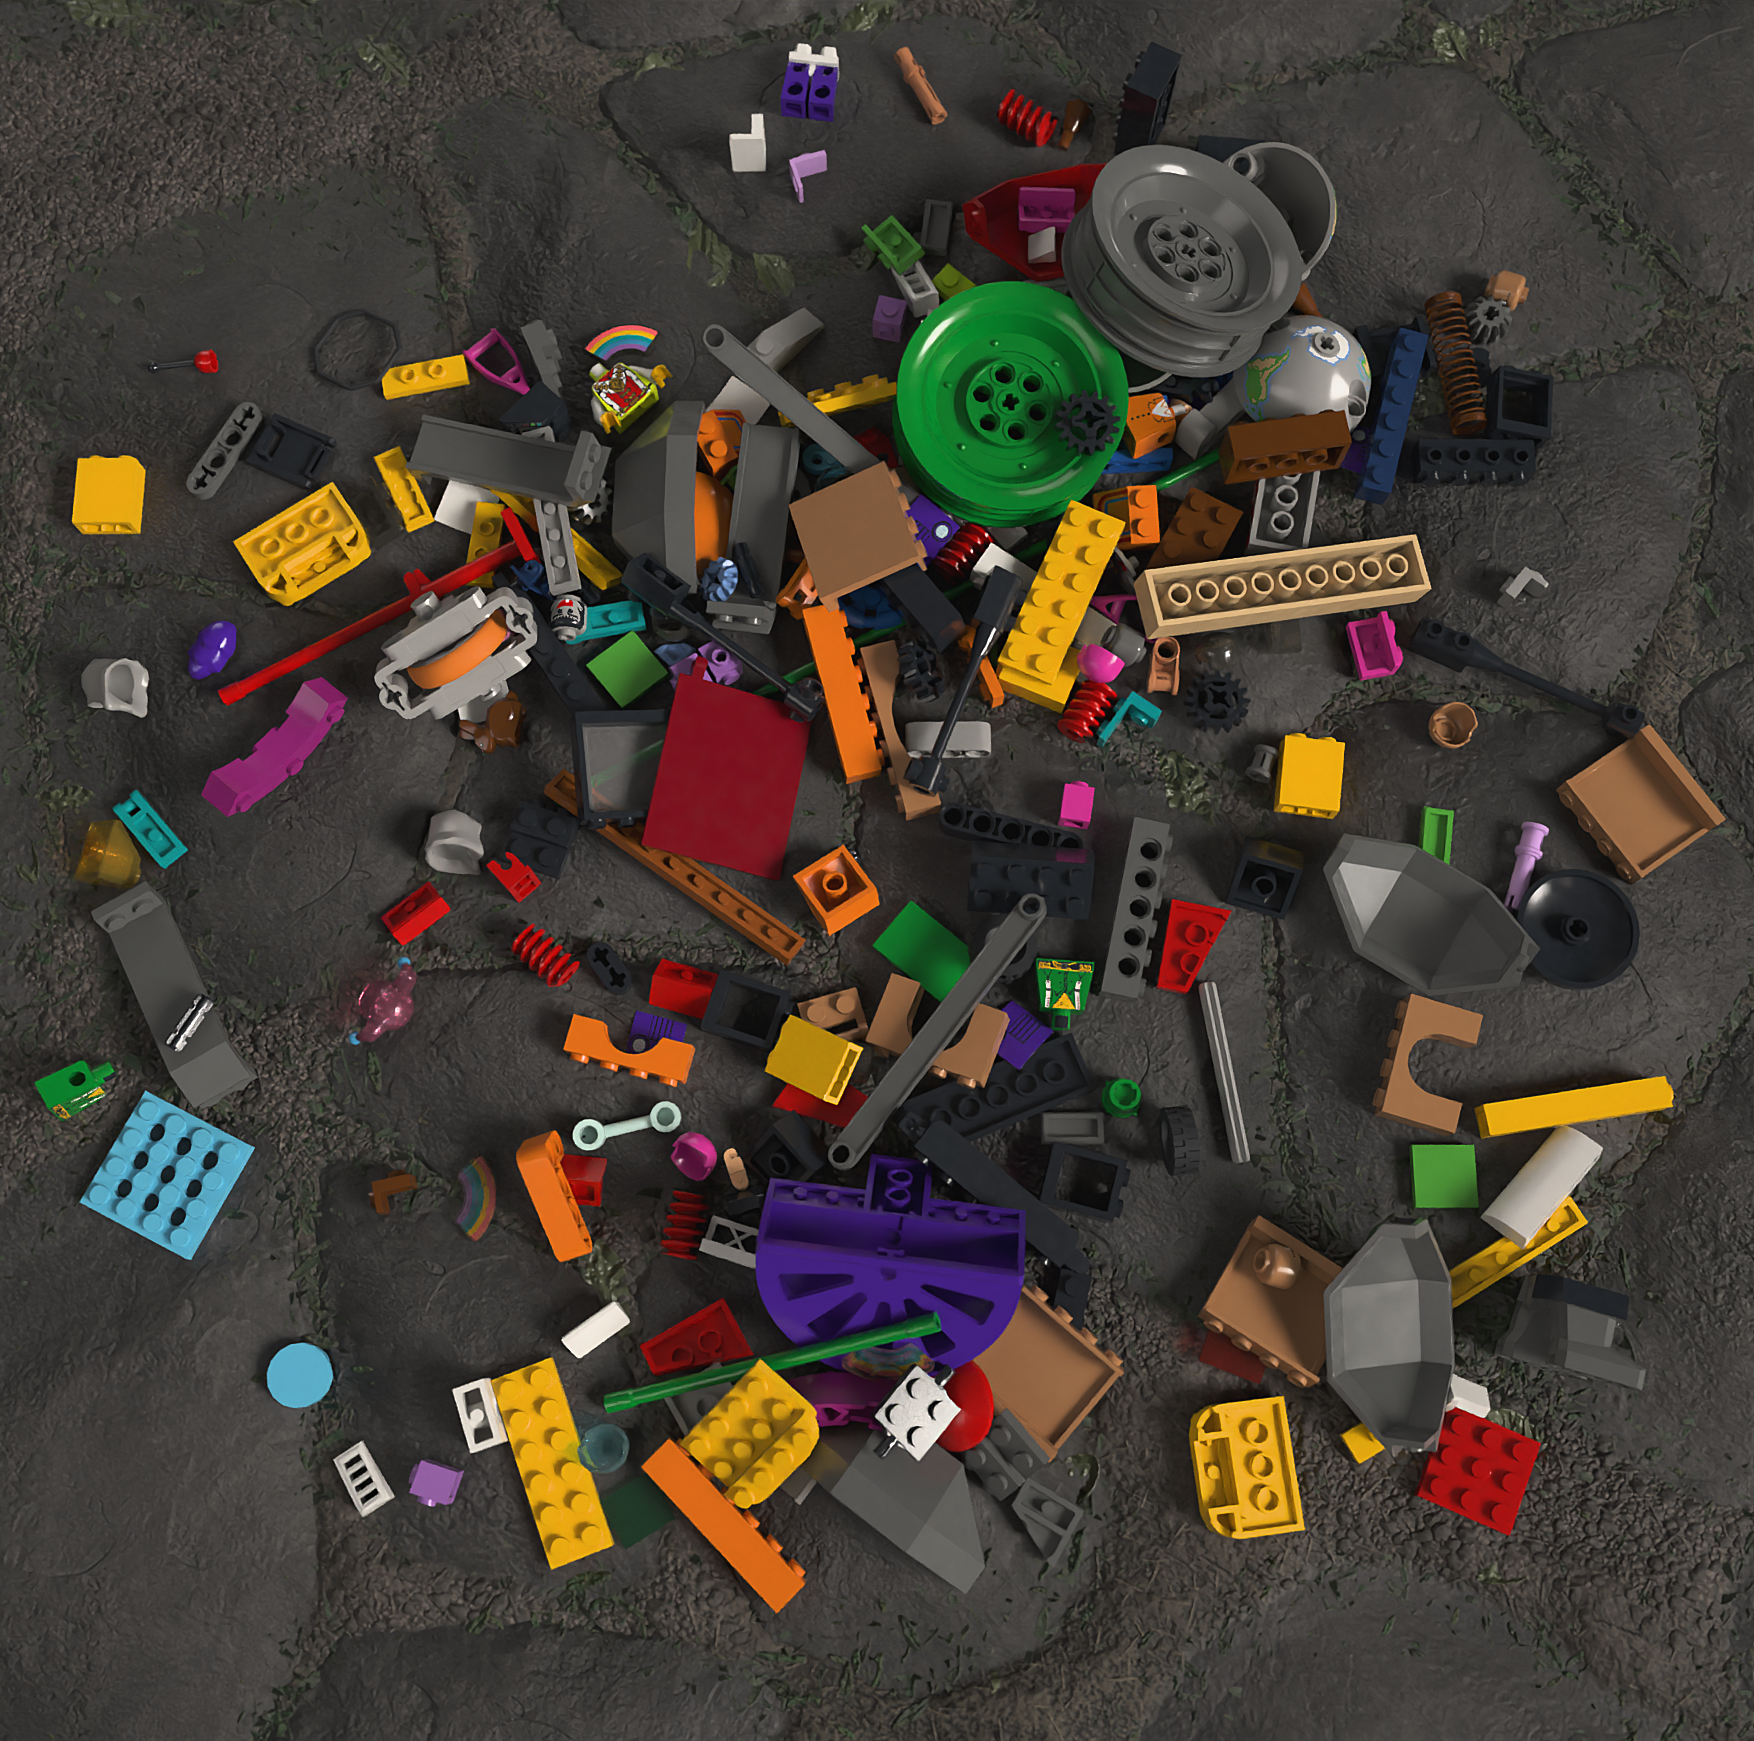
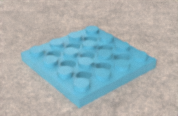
M145 1091L80 1200V1203L183 1258L191 1260L255 1147ZM156 1125H163L165 1129L163 1138L159 1141H153L151 1130ZM188 1138L191 1141V1150L186 1155H180L177 1151V1145L182 1139ZM145 1152L149 1158L148 1164L143 1169H137L134 1164L135 1157L139 1153ZM215 1152L218 1156L217 1165L212 1169H206L204 1166L205 1156L208 1153ZM172 1166L175 1170V1177L171 1182L165 1184L161 1180V1172L164 1168ZM129 1180L132 1184V1191L128 1196L122 1198L118 1193V1187L121 1182ZM194 1180H199L202 1185L201 1193L192 1198L187 1192L188 1185ZM155 1194L159 1199V1204L155 1210L149 1212L146 1210L144 1203L149 1195ZM182 1208L186 1214L185 1220L181 1225L175 1226L171 1221V1215L176 1209Z

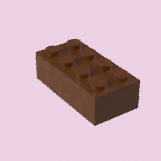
M1327 409L1313 415L1299 413L1284 419L1270 417L1256 423H1234L1228 426L1218 452L1224 483L1232 484L1337 469L1340 467L1352 440L1345 410L1334 411Z
M1191 486L1145 570L1218 561L1237 528L1243 512Z

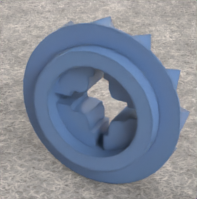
M719 557L717 561H710L709 568L703 569L705 574L699 579L702 584L699 592L703 594V599L706 601H725L733 593L737 584L738 571L735 564L728 559ZM716 576L718 577L719 582H721V584H716Z

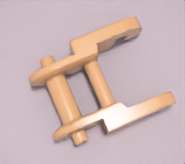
M728 1149L724 1153V1160L732 1184L736 1189L744 1190L748 1187L749 1180L743 1161L740 1157H737L738 1153L735 1149Z

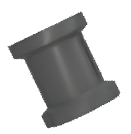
M1258 744L1254 748L1255 757L1251 767L1246 769L1245 774L1255 781L1269 783L1272 779L1270 773L1276 760H1279L1281 754L1273 747Z

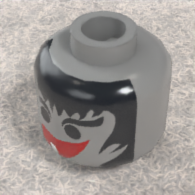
M558 596L557 600L551 602L549 606V628L561 640H575L576 636L586 631L587 606L577 596Z

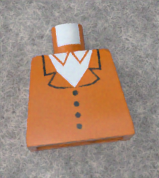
M1159 393L1129 397L1127 420L1122 438L1133 460L1172 442L1176 423L1182 422L1186 417V410L1183 404L1168 407L1162 394Z

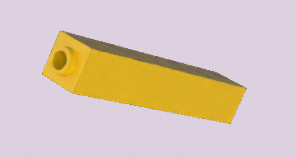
M1666 1076L1483 1104L1474 1108L1480 1136L1483 1139L1660 1111L1673 1107L1674 1094L1671 1085L1667 1083Z

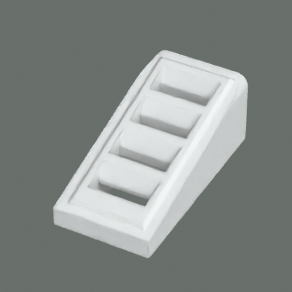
M918 260L901 275H898L891 267L892 273L914 317L928 314V310H934L939 306V293ZM916 271L915 274H912V275H910V276L904 277V275H907V274H909V273H912V272Z
M363 1441L334 1459L336 1467L362 1517L367 1516L395 1497ZM360 1454L362 1460L348 1468L345 1463ZM366 1466L368 1471L354 1479L352 1474ZM371 1477L373 1483L360 1490L358 1485ZM377 1488L379 1494L367 1501L364 1496Z

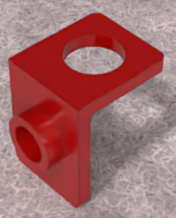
M872 427L852 437L875 457L879 453H886L888 455V468L898 467L889 439L877 427Z

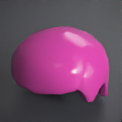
M1090 644L1088 647L1084 645L1077 655L1080 671L1087 679L1096 683L1111 682L1118 676L1125 665L1120 658L1095 644Z
M695 1132L685 1133L674 1142L673 1147L676 1146L671 1155L674 1164L688 1178L695 1181H703L712 1172L717 1163V1153L712 1142L703 1134Z

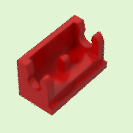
M506 852V857L512 861L511 868L503 870L501 865L494 860L486 866L513 898L520 903L542 883L528 865L525 867L514 854Z

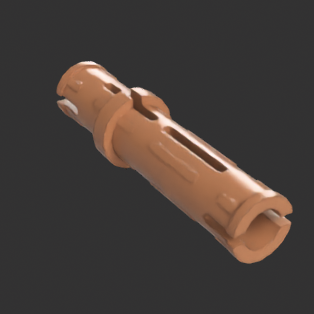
M908 47L899 49L894 54V60L904 74L903 79L914 90L933 124L941 123L945 120L944 117H947V112L924 76V69L921 65L918 66Z

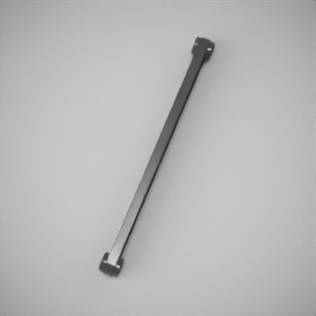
M712 324L702 331L701 343L708 352L851 473L857 474L881 463V461L722 326ZM717 330L722 334L723 339L720 346L712 347L707 343L706 334L708 331ZM900 478L902 486L898 487L899 493L905 494L911 506L920 495Z
M1027 894L1021 898L838 1136L828 1151V1159L833 1167L840 1171H847L856 1165L1036 930L1047 913L1045 902L1039 895ZM1032 903L1040 905V909L1036 913H1025L1028 905ZM842 1149H849L850 1155L848 1160L844 1163H837L836 1157L838 1152Z

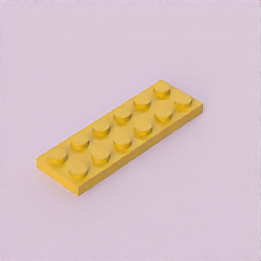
M1074 500L1070 501L1019 612L1014 627L998 658V663L1046 684L1053 685L1125 527L1124 521Z
M553 1357L491 1380L551 1570L613 1546L614 1541Z

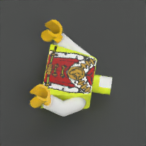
M617 363L608 371L602 364H596L589 373V376L596 382L591 388L593 394L591 407L594 420L604 427L607 434L611 432L609 429L611 426H614L621 434L659 400L655 384L663 388L665 386L663 379L671 378V373L665 365L646 369Z

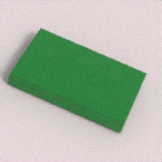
M912 900L872 945V948L907 977L920 982L924 990L940 1004L971 965L970 956L967 952L969 947Z

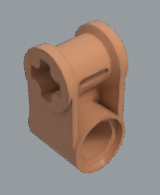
M1173 637L1159 638L1152 648L1147 674L1146 693L1163 691L1170 692L1174 696L1177 695L1180 646ZM1161 648L1168 649L1172 656L1164 658L1159 655L1158 650Z

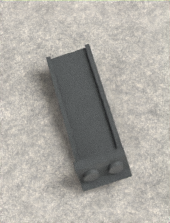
M422 415L421 420L423 424L411 460L406 463L405 468L420 484L430 485L432 478L436 477L576 508L595 501L611 448L601 446L593 433L581 431L575 447Z
M743 423L726 559L732 561L737 568L738 579L733 593L725 601H707L706 612L714 616L712 626L715 628L769 634L779 610V604L775 602V599L782 590L791 512L788 505L793 503L800 448H807L808 436L797 427L784 428ZM740 542L747 543L750 551L749 556H752L760 575L759 581H762L765 587V594L759 598L752 599L747 590L748 585H745L737 565L738 559L735 560L732 553V546Z
M145 881L91 911L94 921L109 933L166 1067L192 1107L200 1106L204 1109L205 1107L213 1106L221 1098L233 1091L245 1088L249 1082L258 1078L254 1068L240 1057L231 1045L213 1006L208 1013H203L204 1019L193 1035L185 1039L187 1043L180 1052L166 1046V1038L171 1032L175 1033L176 1029L174 1027L187 1008L193 1007L192 1001L197 994L201 993L207 997L209 996L165 899Z

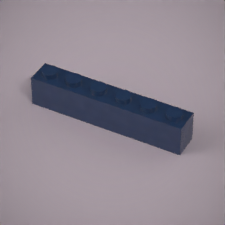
M1400 328L1391 341L1354 498L1382 505L1391 494L1426 348L1427 334Z

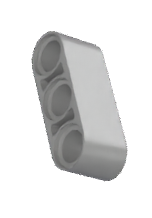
M979 721L956 722L942 758H982L990 756L991 725L987 722ZM911 722L905 725V750L910 757L919 758L931 754L943 722Z

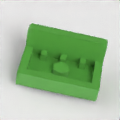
M893 215L873 231L866 224L861 227L866 235L863 241L872 253L878 251L880 253L878 258L885 268L889 270L892 267L898 275H901L925 255L922 247Z

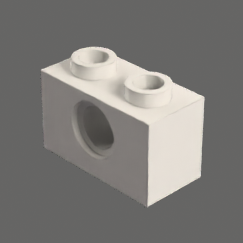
M483 1378L452 1389L470 1453L479 1452L509 1441L491 1384V1378Z

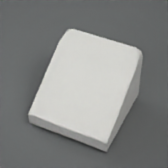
M1050 227L1028 236V263L1056 262L1055 227Z

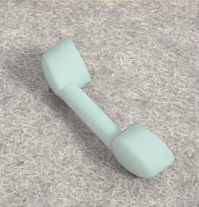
M664 1101L656 1104L650 1115L603 1126L599 1121L585 1119L575 1126L573 1140L583 1150H596L604 1144L607 1137L654 1127L661 1132H671L680 1125L681 1112L674 1103Z

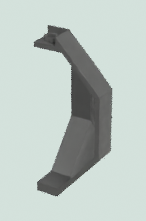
M675 401L615 462L612 537L615 547L629 561L646 552L691 585L687 596L700 594L696 573L694 510L697 440L702 415L706 413L704 401Z
M1344 833L1323 867L1353 951L1428 996L1520 986L1523 971L1540 950L1489 888L1416 845Z
M1394 1216L1380 1226L1323 1292L1327 1381L1392 1457L1397 1455L1403 1448L1411 1452L1423 1450L1437 1452L1455 1368L1452 1285L1449 1271L1428 1220Z
M850 1420L846 1425L818 1427L820 1437L811 1454L800 1467L830 1494L904 1552L967 1594L985 1568L963 1464L935 1442L919 1461L914 1460L899 1446H895L883 1461L873 1450L885 1438V1434L883 1431L868 1428V1422Z

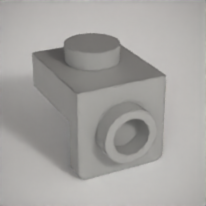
M1525 566L1515 579L1510 576L1499 589L1503 595L1497 603L1507 609L1522 589L1538 598L1549 583L1544 580L1540 573L1530 570Z

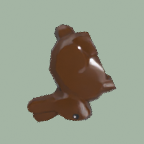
M509 691L506 693L505 698L496 700L487 709L485 725L480 726L466 719L459 721L461 727L459 737L466 740H474L477 747L486 754H492L495 751L496 745L519 748V735L522 723L526 718L527 709L518 701L517 694Z

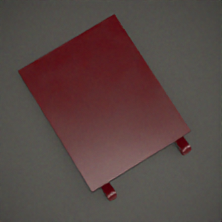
M697 656L691 664L690 675L678 674L640 845L779 881L812 720L809 722L806 720L796 722L789 717L790 708L782 702L704 680L703 677L708 659Z

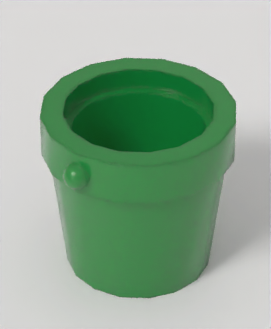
M1125 1078L1106 1081V1086L1101 1095V1102L1105 1111L1112 1117L1119 1119L1128 1118L1132 1115L1137 1116V1110L1142 1101L1138 1085L1134 1081Z

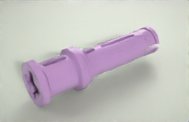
M1523 822L1521 825L1523 833L1519 845L1514 850L1517 860L1504 903L1506 909L1511 913H1514V909H1517L1519 901L1528 890L1535 862L1542 858L1543 853L1540 850L1544 836L1549 833V828L1539 823Z

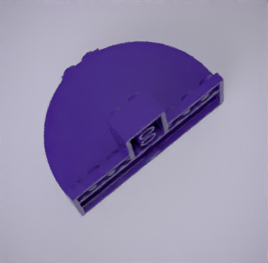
M871 1154L866 1190L770 1178L756 1240V1278L762 1300L777 1326L798 1347L903 1322L908 1318L936 1312L940 1319V1332L916 1338H905L873 1346V1348L883 1351H895L911 1344L932 1361L921 1369L928 1376L937 1375L945 1364L955 1369L983 1353L999 1338L1011 1321L1019 1302L1024 1280L1026 1210L930 1198L933 1170L931 1163L926 1167L915 1159ZM853 1352L820 1359L821 1362L847 1373L875 1375L896 1381L904 1374H880L859 1368L846 1360Z

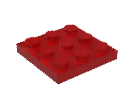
M1454 1407L1444 1414L1437 1452H1429L1414 1495L1510 1536L1541 1443L1487 1419Z

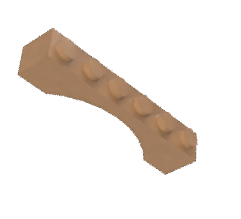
M895 640L860 648V659H857L856 663L860 667L862 676H865L868 686H864V692L867 693L869 703L874 705L875 713H871L872 721L874 720L876 730H881L883 740L879 741V746L882 749L884 758L888 757L891 767L886 768L890 785L896 784L899 794L894 796L898 813L904 812L907 821L940 812L941 801L938 792L935 797L920 794L908 786L909 781L903 779L905 770L912 758L900 742L894 727L892 703L902 673L899 671V662L897 661L899 654Z

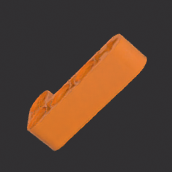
M553 1130L524 1140L517 1150L516 1159L558 1261L562 1263L591 1253L592 1241L560 1164L564 1155L561 1138Z

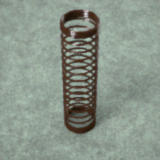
M1453 291L1441 292L1430 297L1425 302L1424 307L1427 320L1429 321L1428 326L1431 329L1430 335L1433 337L1432 344L1435 345L1433 349L1436 350L1437 357L1438 355L1443 356L1440 360L1438 358L1437 367L1440 369L1441 385L1444 386L1442 391L1446 394L1444 400L1447 402L1448 418L1451 419L1449 422L1451 432L1456 435H1469L1482 430L1489 422L1487 414H1485L1486 409L1481 407L1484 404V400L1479 399L1482 396V392L1478 391L1480 384L1476 382L1479 377L1474 374L1477 368L1472 366L1475 359L1471 358L1473 351L1469 349L1471 342L1467 341L1470 336L1465 333L1468 327L1463 325L1466 322V318L1462 317L1464 310L1460 309L1463 305L1461 295ZM1445 299H1457V300L1444 301V302H1442V303L1437 304V305L1434 306L1432 309L1429 308L1432 304H1434V303H1436V302H1438V301H1442V300H1445ZM1454 302L1447 307L1435 309L1443 304ZM1457 310L1461 311L1459 316L1448 317L1441 321H1433L1437 316L1448 315ZM1463 319L1461 324L1451 325L1443 329H1434L1439 324ZM1465 327L1463 332L1453 333L1445 337H1436L1441 332ZM1461 335L1467 336L1463 341H1456L1444 346L1438 345L1443 340L1454 339ZM1463 343L1469 345L1465 349L1455 350L1448 354L1440 353L1446 348L1456 347ZM1465 351L1470 352V355L1467 357L1458 358L1450 362L1442 361L1448 356L1458 355ZM1472 360V363L1469 365L1460 366L1452 370L1444 369L1450 364ZM1474 368V371L1470 374H1463L1455 378L1446 377L1452 372ZM1470 376L1476 377V379L1472 382L1463 383L1457 386H1448V384L1453 382L1454 380H1460ZM1444 379L1449 380L1446 384L1443 382ZM1472 384L1478 386L1474 390L1465 391L1460 394H1449L1457 388L1467 387ZM1445 388H1451L1448 392L1445 391ZM1479 393V396L1475 399L1456 403L1451 402L1457 397ZM1447 396L1452 397L1449 401L1447 400ZM1481 401V404L1477 407L1462 411L1454 410L1460 405ZM1449 404L1455 405L1451 409L1449 408ZM1477 409L1483 410V412H1471V411H1474V410H1477ZM1451 412L1457 413L1456 415L1451 417ZM1470 420H1482L1472 426L1456 427Z

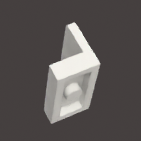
M752 114V134L729 135L733 171H766L763 114Z

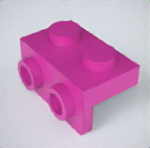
M1021 187L1017 209L1018 230L1034 233L1055 227L1056 233H1065L1070 222L1075 217V190Z
M1387 611L1380 612L1376 618L1349 622L1346 625V631L1359 680L1394 675L1401 666L1403 656L1401 648L1396 646L1394 640L1395 625L1393 620L1388 618Z

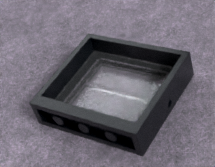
M671 709L582 711L573 713L569 718L578 825H588V829L606 828V824H618V828L635 827L636 823L646 821Z

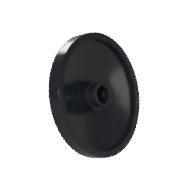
M1560 870L1541 878L1524 893L1514 916L1516 921L1540 948L1529 963V968L1543 980L1564 989L1590 990L1615 980L1630 966L1639 945V922L1628 897L1609 879L1587 870Z

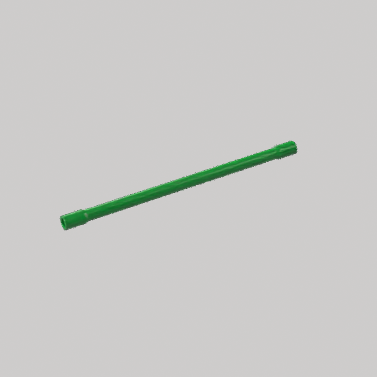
M936 1312L908 1318L903 1322L639 1388H628L604 1395V1407L608 1413L636 1407L639 1404L740 1380L759 1359L773 1371L905 1338H916L941 1331L940 1319Z

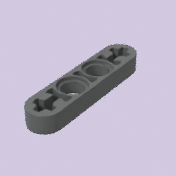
M244 402L236 407L188 476L187 488L196 499L207 500L216 493L264 422L263 415L254 403ZM245 415H254L253 419H244ZM230 435H240V440L237 444H226V440ZM215 457H224V464L221 467H210V463ZM205 471H208L214 477H211L209 474L206 475ZM198 483H201V484L206 483V484H207V486H206L205 488H203V487L197 488V487H196V485H197Z

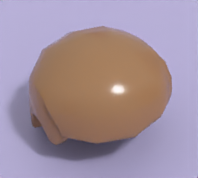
M1453 701L1442 705L1431 715L1428 725L1429 735L1440 747L1456 749L1471 740L1470 737L1474 729L1477 728L1478 722L1474 711L1466 703Z

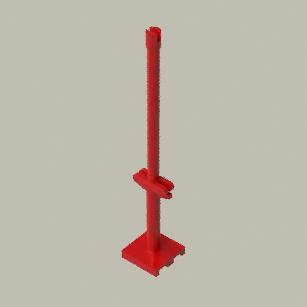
M508 507L500 513L514 540L432 582L419 569L414 570V574L407 572L403 579L410 595L239 682L236 681L218 690L219 696L223 703L228 706L246 697V694L413 610L411 604L427 592L433 591L440 601V597L520 556H523L526 563L530 560L542 563L511 507Z

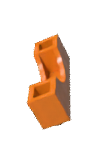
M576 1014L573 1015L563 1048L565 1052L571 1054L570 1059L584 1064H588L589 1059L600 1062V1068L617 1072L618 1067L630 1070V1076L647 1080L648 1075L659 1077L658 1083L671 1087H676L677 1083L686 1084L695 1052L693 1045L662 1037L658 1044L647 1052L627 1054L613 1046L609 1038L608 1026L603 1021Z

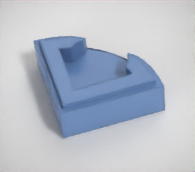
M686 643L664 644L657 648L654 653L665 664L671 666L692 653H696V649Z

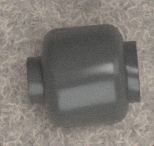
M1120 623L1116 626L1111 625L1100 641V646L1103 649L1111 652L1125 663L1124 667H1129L1134 662L1139 663L1146 653V648L1143 647L1145 641L1143 634L1125 623Z

